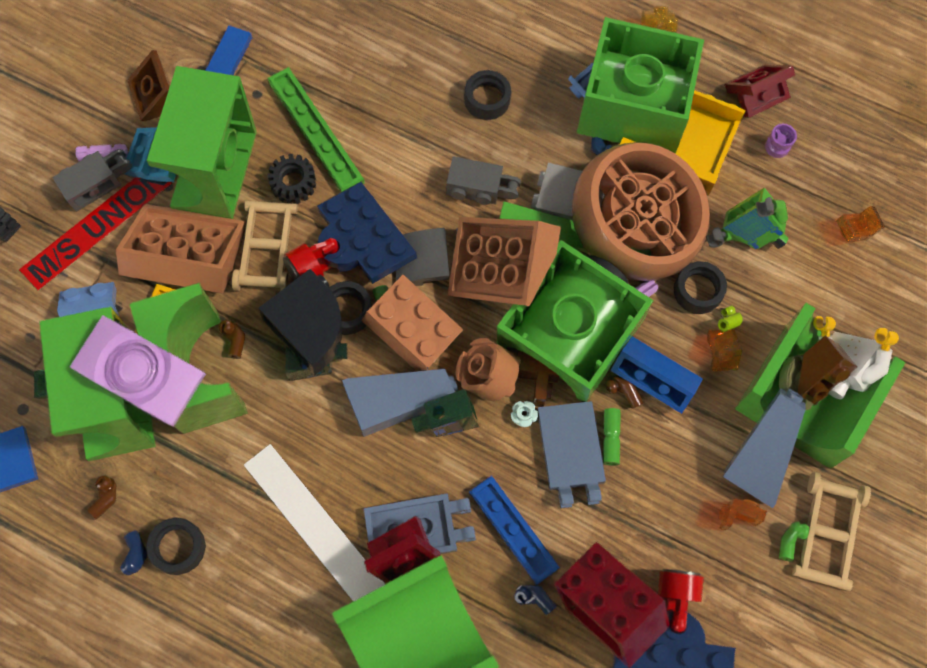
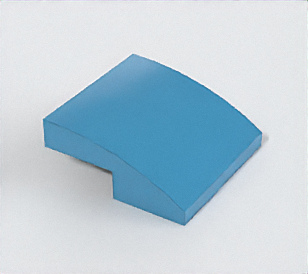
M157 127L137 128L126 160H130L132 163V168L124 174L154 181L174 182L176 174L151 167L147 163Z

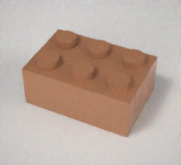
M404 275L381 296L361 320L416 371H426L463 331L456 322Z

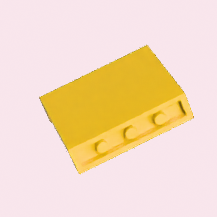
M694 90L689 120L676 155L681 157L694 170L705 189L706 195H709L715 185L721 166L746 110L739 108L735 104H728L718 100L712 95ZM623 137L620 144L632 143L634 141Z

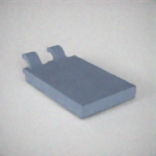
M592 401L538 407L537 412L549 490L558 489L560 508L572 507L574 501L571 488L581 486L586 488L588 505L600 504L602 497L598 484H605L606 479Z
M447 493L364 508L368 542L416 516L422 522L430 545L440 551V554L457 552L456 543L476 540L473 526L454 530L452 515L471 513L469 498L449 502Z

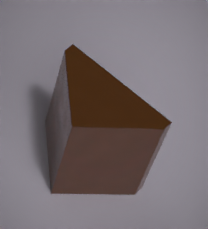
M152 50L127 80L140 121L144 122L161 116L170 88L157 51Z

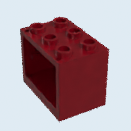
M597 541L554 583L565 609L628 668L670 626L665 600Z

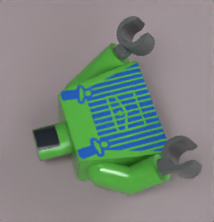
M765 188L759 190L726 211L723 229L720 230V228L716 227L712 230V234L706 236L709 246L716 248L723 245L725 241L733 240L747 244L754 249H759L769 242L777 249L782 248L788 241V237L784 234L788 220L786 203L783 200L773 199Z

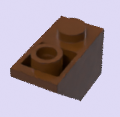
M825 335L803 355L797 393L815 404L817 401L824 399L829 394V391L838 383L845 381L857 366L837 342Z

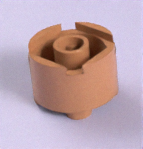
M487 338L474 340L469 344L472 346L467 353L463 351L457 362L456 378L461 382V387L488 401H497L504 396L510 397L515 391L520 358L512 351Z

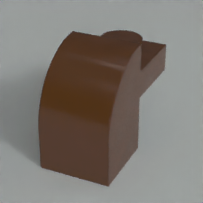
M518 350L517 356L521 361L517 378L536 380L533 404L538 407H544L546 399H551L553 383L548 382L557 383L559 376L540 361Z

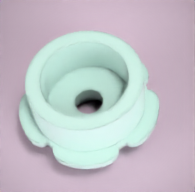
M519 401L512 407L511 418L514 423L521 427L531 426L532 422H535L538 418L535 405L530 401ZM523 411L527 412L526 416L522 415Z

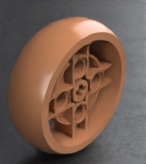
M632 142L620 144L597 155L581 173L574 189L572 201L574 227L579 240L588 254L610 262L627 279L653 281L678 273L700 252L709 229L710 210L708 198L697 174L675 153L650 143ZM630 170H635L641 173H632ZM599 188L606 195L603 201L602 213L599 204ZM679 217L681 224V232L677 228ZM632 249H635V250H648V249H649V250L653 253L654 256H649V255L641 254V253L636 252V251H634V250H632Z

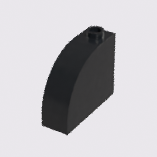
M309 269L261 305L259 312L263 322L315 376L336 355L341 344L343 327L339 304L333 292L329 289V283L321 274L317 276Z

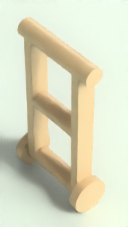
M245 201V211H249L241 267L240 270L234 269L233 290L240 291L241 286L280 288L281 291L289 285V273L284 272L285 264L283 257L288 249L292 214H297L298 204ZM256 212L285 213L282 240L252 238ZM251 248L280 250L277 277L247 275Z
M813 471L807 486L808 493L813 494L807 524L809 526L808 538L804 539L800 565H794L792 575L851 591L853 581L848 579L860 508H866L868 505L871 488L862 485L860 489H855L822 480L821 474ZM823 491L853 499L847 532L817 524ZM814 535L845 543L839 576L808 568Z

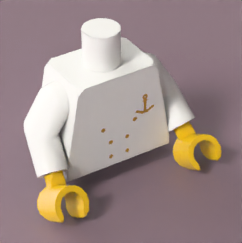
M815 317L813 325L815 329L821 331L818 340L825 335L834 340L857 366L845 381L838 383L829 391V395L837 399H843L848 388L864 392L871 384L888 373L892 355L890 345H895L899 340L896 332H888L886 328H878L874 335L875 340L834 332L833 335H830V331L835 328V320L832 317H826V325L823 326V317Z

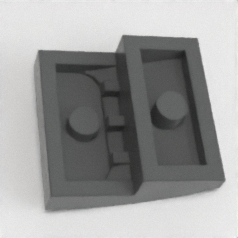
M445 228L426 229L403 234L416 251L417 259L396 270V281L402 275L408 278L415 286H423L425 281L449 280Z

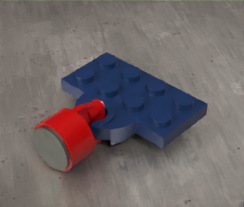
M360 182L317 206L319 213L328 224L318 237V244L309 248L305 243H302L286 252L283 257L284 264L293 280H296L309 269L317 276L321 274L324 277L323 272L332 267L339 269V272H343L359 266L371 283L374 284L417 259V253L364 184Z
M663 569V571L659 572L658 595L666 597L665 605L670 626L630 668H734L735 648L707 644L705 632L700 622L688 613L689 601L702 602L704 577L701 576V573ZM614 655L613 668H628Z

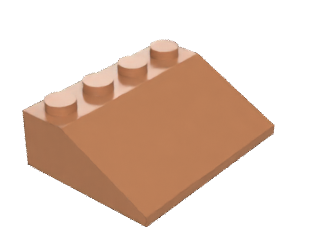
M144 204L116 249L119 275L183 287L200 283L203 290L223 294L232 275L245 229V221Z
M459 217L447 296L530 306L557 254L561 227L532 220Z

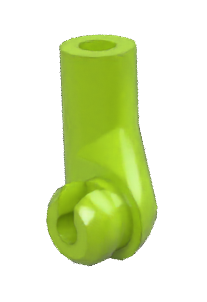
M726 307L721 310V315L724 318L718 321V327L723 332L734 329L741 325L743 321L740 312L736 313L735 307Z

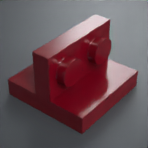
M765 64L725 83L727 93L738 95L741 108L746 110L744 117L750 118L791 98L786 80L795 76L794 67Z
M415 516L368 542L367 546L371 558L364 561L368 573L388 584L441 556L440 551L430 545L421 520Z

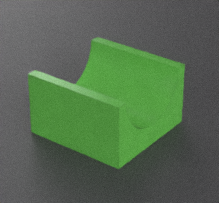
M605 17L577 134L598 137L620 143L624 137L634 142L654 144L676 154L689 120L704 39Z
M176 66L147 158L149 166L179 175L170 204L172 209L233 219L257 134L240 76Z
M560 240L558 242L557 254L530 306L513 304L497 325V344L504 348L509 347L520 350L540 361L572 388L578 400L587 402L630 338L645 320L654 300Z
M200 283L130 303L138 335L188 364L192 348L198 338L209 328L221 323L216 308ZM200 383L174 427L185 434L248 414L244 401L229 383L218 385Z
M805 303L785 326L735 410L754 422H758L780 390L779 375L783 363L791 356L803 355L819 341L818 336L821 335V331L815 329L813 325V313L816 308ZM895 356L890 360L888 373L871 384L866 391L861 392L848 388L843 399H837L828 394L817 405H813L812 409L805 410L794 447L829 469L853 455L906 362Z
M112 307L39 321L52 434L58 437L83 433L85 458L88 461L156 447L150 413L70 368L102 315L127 328Z
M442 555L332 613L360 668H499L494 656L489 652L467 613Z

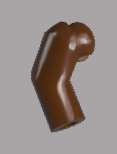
M223 320L219 325V331L230 342L228 356L234 359H241L246 338L245 333L234 321Z
M612 376L611 380L606 381L605 387L607 391L611 394H615L617 391L623 393L631 409L644 403L635 385L624 378Z
M106 475L100 476L96 480L95 485L99 489V499L87 509L96 520L116 502L117 485L114 479Z

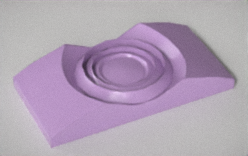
M103 315L70 368L173 427L206 375L201 370Z

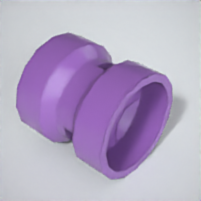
M778 124L775 126L765 143L766 152L774 158L786 156L797 139L795 129L788 124Z

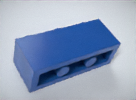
M633 336L611 369L615 374L681 414L703 380L700 376Z

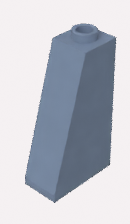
M445 369L342 380L363 437L431 411L426 405L430 403L429 401L450 395L449 399L451 402H454L455 397L453 395L458 391L454 377H448Z
M780 388L726 467L723 475L724 478L771 508L777 502L806 410L805 403L802 402L804 398L791 389H788L786 392Z

